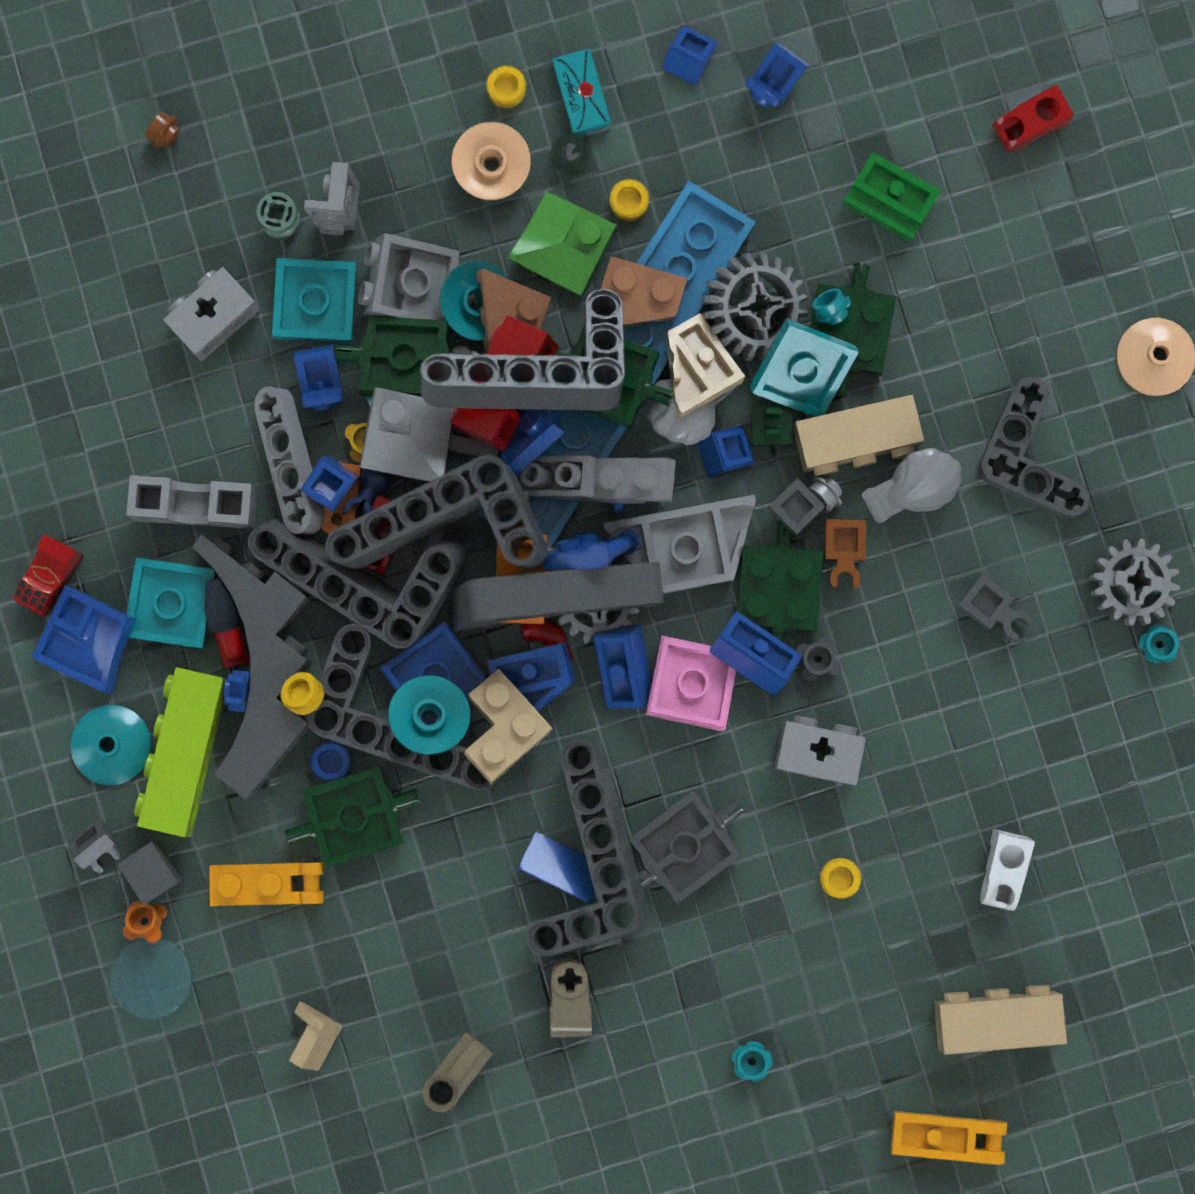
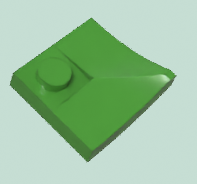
M546 191L531 221L511 251L508 259L547 281L583 298L618 227L616 224Z

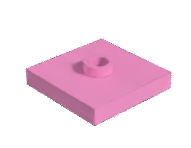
M662 635L659 638L645 715L723 732L726 730L736 670L709 652L710 645Z

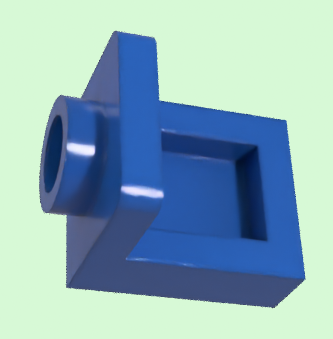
M775 42L753 76L748 77L744 85L751 89L749 95L756 102L767 108L770 104L777 107L782 105L809 64L779 42Z
M329 345L294 352V361L302 392L303 408L313 407V410L321 411L335 407L337 405L336 402L343 400V387L335 359L334 346Z

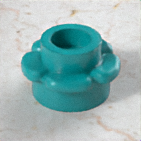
M837 288L820 294L812 304L817 322L834 325L844 320L848 315L846 308L850 307L851 299L848 296L844 297L841 290Z
M1153 625L1149 627L1147 633H1143L1140 637L1139 647L1144 651L1145 659L1151 663L1159 664L1161 661L1168 663L1178 653V636L1173 630L1166 628L1164 625ZM1157 641L1162 642V648L1156 647Z
M749 1041L745 1046H738L732 1056V1061L735 1062L734 1072L742 1080L761 1081L767 1076V1071L772 1066L770 1052L765 1051L764 1046L757 1041ZM749 1058H755L756 1063L749 1065Z

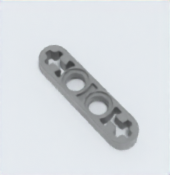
M271 386L264 387L255 397L254 409L283 522L291 533L315 534L323 523V508L320 503L300 490L311 474L312 467L293 396L286 389ZM286 432L289 437V444L287 449L282 452L279 448V439L282 433ZM295 468L298 472L299 480L297 486L292 490L288 479L289 474Z

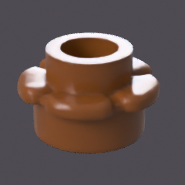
M162 111L151 122L145 137L153 142V148H160L162 145L169 148L177 139L181 129L176 126L178 120L176 115L170 117Z

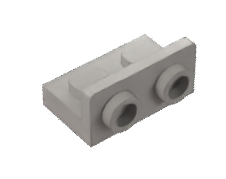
M332 162L331 175H325L323 197L328 199V201L304 200V210L314 225L320 228V232L324 234L343 235L344 230L355 231L360 184L348 163Z

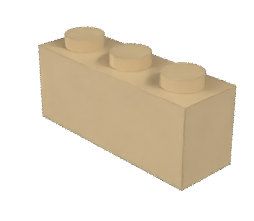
M913 394L796 421L792 428L803 473L814 471L815 477L834 474L838 472L837 466L847 463H853L854 468L869 466L877 463V456L890 453L892 459L904 458L908 454L915 452V448L924 442Z
M1049 985L1025 986L1024 994L1009 995V988L984 990L985 997L969 998L968 992H950L944 994L943 1001H934L938 1050L944 1055L1067 1044L1063 997L1058 992L1050 991Z

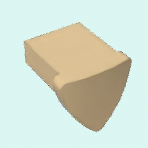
M300 1001L294 1012L303 1021L308 1023V1026L289 1061L302 1069L319 1071L343 1026Z

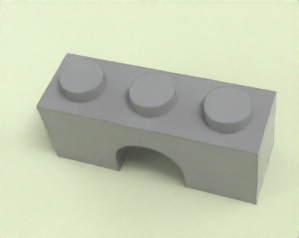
M130 475L126 516L139 522L253 530L256 523L258 490L248 483L211 481V484H191L174 481L171 478Z

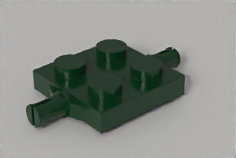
M861 263L853 264L854 268L850 285L838 287L818 283L815 299L823 292L834 288L840 289L844 297L848 296L851 299L850 307L846 308L848 310L847 317L834 325L819 323L816 320L813 308L810 328L851 343L859 351L841 383L839 397L843 398L847 397L850 375L866 373L882 376L897 297L875 293L866 288L870 265L864 263L860 279Z
M368 316L366 335L360 347L337 345L335 359L336 362L359 363L361 368L359 385L361 396L373 397L374 388L377 387L422 397L421 366L426 358L435 354L473 353L449 352L447 346L449 336L448 320ZM438 379L434 380V382H443V380Z
M583 328L577 344L569 354L557 351L555 356H584ZM623 339L624 379L620 402L610 410L578 411L632 429L638 412L647 399L669 407L675 391L653 384V372L660 357L659 351ZM605 382L599 383V384H601V385H610V384L605 383Z
M777 521L776 544L766 547L743 545L738 612L784 643L785 634L795 631L817 632L823 551L802 550L793 546L792 532L786 527V536L784 537V524L781 521Z
M381 766L302 790L308 809L307 823L285 829V836L302 833L287 839L289 846L312 839L320 849L325 868L404 844L398 824L399 811L421 805L420 798L406 802L404 800L418 796L419 793L417 788H415L414 790L393 795L386 785Z

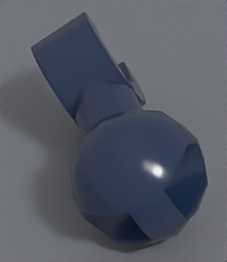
M364 469L360 476L362 488L357 497L350 499L343 506L342 515H346L351 507H355L359 503H362L361 511L363 515L371 512L372 508L370 505L375 496L385 493L390 488L392 483L391 474L384 473L385 475H382L378 471Z

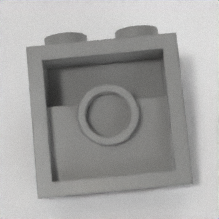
M387 233L377 237L375 243L370 242L365 253V266L371 267L369 282H362L358 295V303L364 305L363 316L444 320L439 303L440 290L446 276L458 266L460 251Z

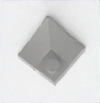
M377 387L374 388L359 468L429 482L444 475L454 408L433 407L419 396Z

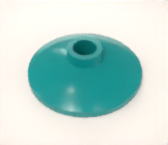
M478 260L462 263L450 271L443 281L439 295L441 313L444 320H448L449 327L459 336L474 341H482L485 337V328L481 323L480 307H483L481 283H477L476 278L478 270L486 269L509 279L497 266ZM471 294L478 300V305L475 309L470 308L467 302Z
M419 676L404 683L394 694L389 706V725L395 738L408 750L423 755L441 754L455 747L465 736L470 722V707L462 690L453 682L439 676ZM425 714H433L437 721L433 725H426L422 722L421 718Z
M118 705L100 706L89 711L79 720L71 737V755L76 767L86 778L102 785H119L135 778L144 769L152 748L150 731L144 720L134 711ZM106 737H111L115 742V747L111 752L107 753L102 749L101 744Z

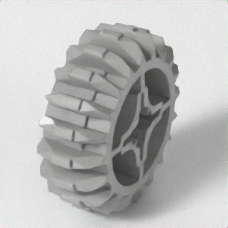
M745 253L741 255L740 261L735 257L728 259V269L719 267L715 270L719 281L710 280L707 282L706 287L714 292V294L702 297L701 301L704 304L711 305V311L702 313L704 319H713L714 324L710 326L709 331L711 334L720 332L721 335L718 339L723 346L730 343L728 349L730 356H738L742 351V357L745 361L753 360L755 355L760 361L764 360L786 318L797 322V318H806L809 314L806 310L799 309V303L806 302L809 298L804 294L797 295L796 289L803 285V281L801 279L790 281V277L794 272V268L791 266L785 267L780 271L782 259L776 257L768 262L766 253H758L755 259L751 253ZM758 276L769 281L776 289L779 297L769 295L765 291L763 282H759ZM742 278L743 285L740 286L738 301L728 305L733 287ZM757 301L759 304L769 303L768 307L760 308V310L755 312L740 310L741 307L750 306L751 303ZM781 309L779 321L774 330L768 335L767 329L771 328V315L775 310ZM730 317L742 319L746 325L747 332H751L752 339L743 335L734 326Z

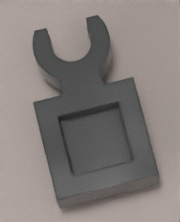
M983 573L957 604L959 609L987 630H990L995 623H998L1003 636L1012 642H1016L1020 638L1011 629L1012 621L1018 619L1027 626L1033 621L1028 613L1020 610H1011L1008 606L1015 597Z

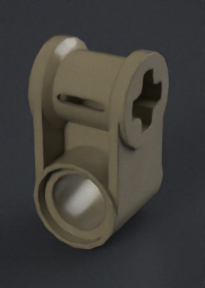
M562 958L555 963L551 972L550 1038L591 1037V1001L589 1000V982L586 968L576 958ZM567 968H573L575 975L581 976L580 979L574 980L573 987H566L564 980H558L559 976L565 975Z

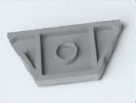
M749 495L603 523L604 531L609 537H617L619 533L627 529L637 530L643 540L641 548L637 552L623 556L630 564L659 562L663 594L679 592L734 580L756 498L755 495Z

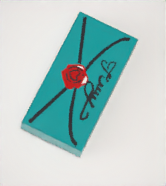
M590 48L553 58L552 65L573 137L610 127V116Z

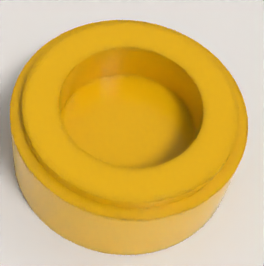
M512 66L496 68L487 79L488 96L499 107L512 108L522 102L526 94V81L523 74Z
M632 179L618 182L610 193L609 203L611 211L617 218L623 221H635L641 218L646 213L649 204V194L645 186Z
M299 672L290 676L281 689L282 703L297 715L312 713L320 706L324 697V689L320 681L306 672Z
M834 858L822 867L819 876L820 884L825 893L837 899L849 898L860 887L861 873L852 861L844 858Z

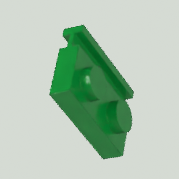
M872 152L844 199L843 205L911 243L941 190Z

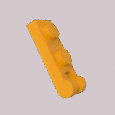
M323 862L209 865L210 906L324 903V891H320L319 875H323ZM293 875H303V891H293Z
M893 1111L890 1153L894 1155L1004 1165L1005 1151L1001 1150L1002 1136L1007 1135L1008 1122ZM976 1133L986 1134L985 1148H975Z

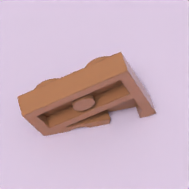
M611 256L601 289H610L620 296L623 308V326L629 328L641 326L646 322L654 321L658 323L675 320L687 278Z
M486 269L478 270L476 278L477 283H481L483 307H480L481 323L485 328V337L483 339L485 355L490 348L491 337L495 329L502 326L506 316L541 329L551 297Z

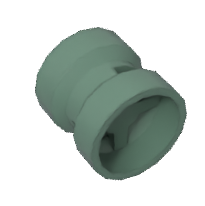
M272 192L266 194L259 201L257 217L269 237L276 240H287L298 232L301 226V217L294 201L288 195L282 192Z

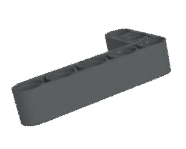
M603 288L591 292L587 297L583 325L584 356L431 355L424 360L421 366V395L423 400L427 404L438 408L610 410L616 407L621 399L624 379L623 308L620 296L610 289ZM438 379L445 380L444 382H434V380ZM483 380L486 381V383H477L475 381ZM517 381H525L528 383L520 384L517 383ZM557 382H567V383H569V384L563 385V384H559V383H557ZM605 382V383H608V384H610V385H601V384H599V383Z
M494 455L480 456L335 529L328 536L325 545L326 553L331 560L349 569H360L483 508L503 555L509 562L523 570L532 571L539 569L547 560L548 547L515 472L508 464ZM494 468H500L499 480L494 485L487 486L485 480L488 472ZM458 486H463L464 494L462 499L455 504H451L450 494L452 490ZM427 504V515L423 520L415 522V510L420 505ZM510 504H516L517 511L515 517L509 522H503L501 516L504 508ZM390 521L392 526L391 533L387 538L380 540V527ZM354 539L356 544L355 551L351 556L345 558L343 554L344 546L348 541ZM531 540L533 543L532 553L525 559H519V546L524 541Z
M274 518L253 529L248 538V548L255 558L387 644L398 649L411 646L428 631L467 561V552L459 541L452 538L440 540L422 554L401 593H399L362 568L349 569L334 562L327 555L325 544L311 535L291 533L285 527L283 518ZM267 532L272 533L276 537L277 547L269 543ZM438 552L448 557L450 568H445L439 563L437 559ZM301 553L309 558L311 569L302 564L300 560ZM334 575L339 576L343 580L345 590H341L335 585ZM419 586L429 590L431 601L424 600L420 596ZM367 597L373 598L376 601L378 612L369 608ZM400 619L407 620L410 623L412 633H407L402 629Z
M650 562L607 566L599 569H575L475 579L452 589L449 592L453 632H469L487 629L502 621L664 604L660 563Z
M357 624L345 625L339 629L320 678V683L324 689L323 700L320 706L308 714L307 717L308 725L312 732L326 739L471 789L485 790L492 787L497 780L492 784L488 781L476 784L471 780L469 768L472 763L464 755V751L467 749L465 747L456 745L450 749L453 762L448 769L443 771L434 768L431 762V755L412 752L407 757H399L394 752L393 744L396 738L391 731L389 721L353 709L374 651L375 643L373 636L369 631ZM355 632L361 633L365 639L364 648L357 654H349L344 646L347 636ZM338 671H348L352 679L350 687L344 692H335L331 685V678ZM332 708L337 713L338 722L333 729L324 731L318 725V715L324 709ZM365 721L372 722L376 728V736L368 744L360 743L355 735L357 726Z
M582 739L568 742L563 747L560 758L598 903L533 923L527 933V944L535 955L541 957L562 956L637 934L645 928L649 919L646 901L606 754L598 744ZM587 748L591 759L587 767L580 769L577 764V756L581 750ZM597 787L601 793V800L596 807L591 808L587 802V796L592 788ZM607 826L611 831L612 838L610 843L603 848L599 845L597 836L600 829ZM617 865L622 871V880L618 886L613 887L608 881V873L613 866ZM624 905H628L633 912L632 922L627 927L620 923L618 917L619 911ZM587 916L595 924L594 933L589 938H586L581 931V923ZM550 927L557 935L556 944L552 949L545 945L543 938L545 931Z

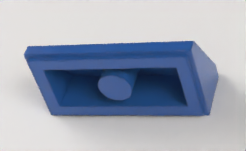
M738 611L733 613L709 650L712 655L771 695H776L783 688L802 657L797 651Z
M632 624L595 632L593 637L606 708L643 709L647 705L651 677L641 624Z
M535 832L517 869L591 904L596 893L586 856Z

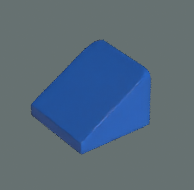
M683 25L668 49L663 69L692 84H697L718 42Z
M743 426L712 432L708 438L697 442L708 477L718 476L755 463Z
M325 455L320 458L300 490L334 513L356 485L360 476L329 455Z

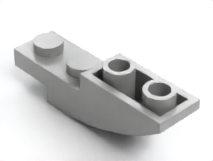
M589 455L538 456L519 474L518 481L522 490L528 491L530 498L645 504V501H672L676 461L670 458H595Z

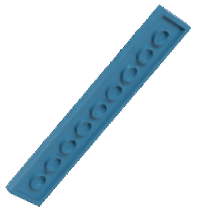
M690 181L682 190L637 261V264L687 278L676 319L658 323L654 321L646 322L641 326L629 328L623 326L624 340L659 351L660 357L653 372L654 385L669 363L665 341L667 332L701 312L705 306L701 301L702 297L712 295L713 293L706 287L707 282L710 280L719 281L715 270L719 267L728 269L727 260L736 257L756 224L754 220ZM558 410L565 432L539 456L589 455L595 458H609L627 427L578 410ZM530 498L531 510L542 535H547L548 548L553 547L580 504V501ZM480 509L478 516L488 521L484 509ZM506 517L503 522H509L513 517Z

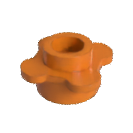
M141 901L132 902L125 916L126 926L123 928V935L128 940L143 938L149 943L158 942L162 937L160 928L162 920L167 916V909L160 903L152 906L148 903L142 904ZM147 918L148 923L146 925H142V920Z

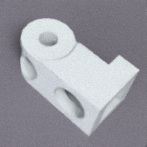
M993 829L990 841L991 848L986 865L987 872L980 895L981 904L1009 911L1016 909L1033 852L1034 840L1026 836Z

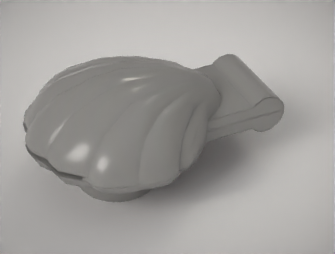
M671 378L655 383L657 386L673 390ZM736 387L689 412L680 419L676 412L674 397L671 399L672 402L669 407L647 399L645 402L646 418L651 423L653 430L671 443L695 444L710 436L715 425V406L730 395Z
M925 448L908 454L903 462L898 465L892 479L874 488L866 489L862 493V498L877 523L885 522L889 517L904 509L914 512L936 511L952 501L962 482L961 465L947 451L937 450L936 448Z

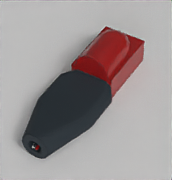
M220 578L206 581L204 610L209 629L214 632L222 666L227 669L249 662L240 627H238L240 623L239 613L232 595Z

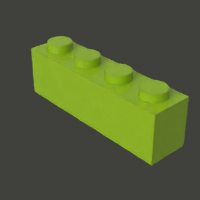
M177 667L175 668L174 675H168L163 690V698L168 699L164 715H158L153 736L158 738L155 754L150 753L148 755L144 768V777L149 778L145 794H139L135 805L134 816L139 817L137 827L181 837H192L223 709L225 678Z

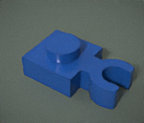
M233 670V674L228 675L223 694L225 705H229L228 711L245 713L250 690V672Z

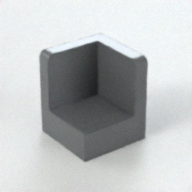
M159 841L150 842L117 864L142 904L151 902L170 888L184 882V879Z

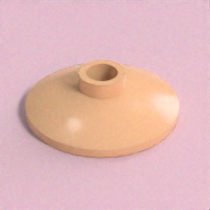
M485 122L471 127L461 135L453 149L452 168L454 176L459 185L468 194L478 199L494 201L513 195L523 186L530 172L531 157L526 141L515 129L502 123ZM488 160H496L499 163V167L495 171H488L484 166Z
M1164 318L1144 319L1132 325L1121 337L1116 351L1117 367L1124 381L1137 392L1148 396L1168 395L1180 389L1190 379L1195 368V347L1189 334L1177 323ZM1155 348H1161L1165 351V360L1160 361L1154 357L1153 351Z

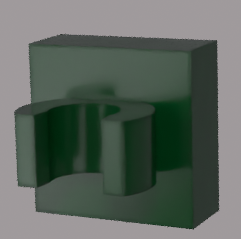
M752 405V447H791L792 408L785 405Z

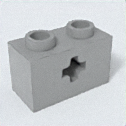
M221 267L217 272L212 270L206 273L198 281V289L187 299L183 296L172 303L167 310L168 315L163 319L201 362L260 311L255 301L224 267ZM209 306L214 309L216 314L210 318L205 315L203 309Z
M794 715L793 722H783L774 764L775 770L857 786L866 737L856 736L857 728L841 724H834L833 730L818 728V720ZM821 738L824 740V746L831 750L830 755L822 756L819 761L816 760V753L810 751L811 744L819 743Z

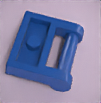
M635 529L624 530L617 537L598 538V532L595 531L574 534V539L556 542V548L548 551V557L543 565V569L603 568L609 565L614 557L637 552L642 546V536Z

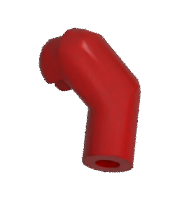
M547 619L544 620V624H523L521 632L526 641H538L547 646L566 642L571 662L574 661L564 629L561 626Z

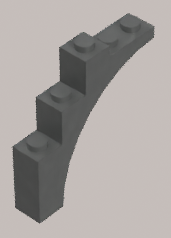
M201 534L192 547L215 569L232 594L244 623L250 652V690L244 719L231 750L214 775L245 800H252L309 729L308 721L305 719L307 715L293 713L281 700V689L285 681L293 674L304 672L311 664V661L304 657L308 649L290 635L285 641L281 636L311 600L302 594L305 591L303 588L286 577H281L276 572L264 584L262 580L266 574L248 560L243 566L234 560L231 555L235 549L216 535L211 541Z

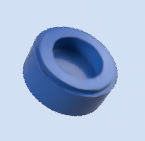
M326 741L319 744L313 750L310 765L318 778L324 781H333L343 778L348 774L352 765V757L349 750L343 744L335 741Z

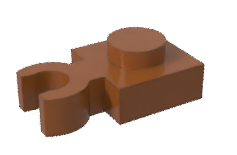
M825 520L824 560L836 561L835 568L831 571L828 579L830 588H837V578L840 573H847L851 577V589L859 587L861 578L859 571L854 567V561L866 560V520Z

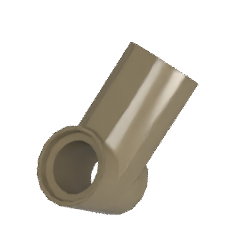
M465 1031L432 1076L426 1081L422 1094L425 1104L436 1112L450 1110L456 1105L458 1099L494 1053ZM439 1080L446 1081L452 1086L453 1097L448 1102L438 1103L431 1097L430 1087L434 1082Z

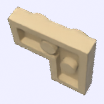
M500 669L496 670L468 694V699L493 727L464 751V755L492 784L549 735L553 728Z

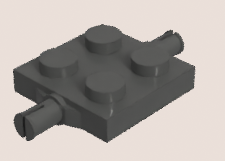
M692 790L631 836L629 840L641 855L644 868L638 872L639 879H643L640 882L642 889L655 880L656 883L666 888L678 904L740 858L742 853L730 839L726 827L743 813H746L742 807H739L733 813L727 815L740 805L738 801L734 799L716 813L705 806L696 792Z

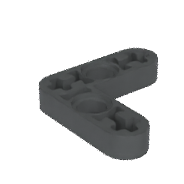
M1034 376L1025 377L1011 390L978 466L979 474L989 485L1067 519L1075 518L1084 513L1089 507L1090 494L1086 486L1023 457L1050 395L1049 388L1043 380ZM1030 386L1036 389L1034 395L1040 398L1039 401L1034 400L1025 412L1026 415L1033 416L1032 420L1023 413L1011 411L1012 406L1017 411L1022 407L1025 396L1020 393V390L1026 391ZM1014 420L1022 424L1025 432L1022 440L1013 442L1005 437L1003 428L1008 421ZM998 457L1004 459V468L1015 471L1017 466L1020 465L1023 469L1016 476L1015 484L1012 485L1009 481L1013 476L1006 472H1001L997 477L991 474L993 467L988 465V461L994 462ZM1034 472L1042 476L1045 486L1040 494H1032L1025 489L1023 481L1026 474ZM1055 481L1059 483L1055 491L1065 495L1071 490L1075 491V499L1080 502V505H1074L1067 509L1065 508L1066 500L1054 495L1051 497V502L1045 500V498L1052 491Z

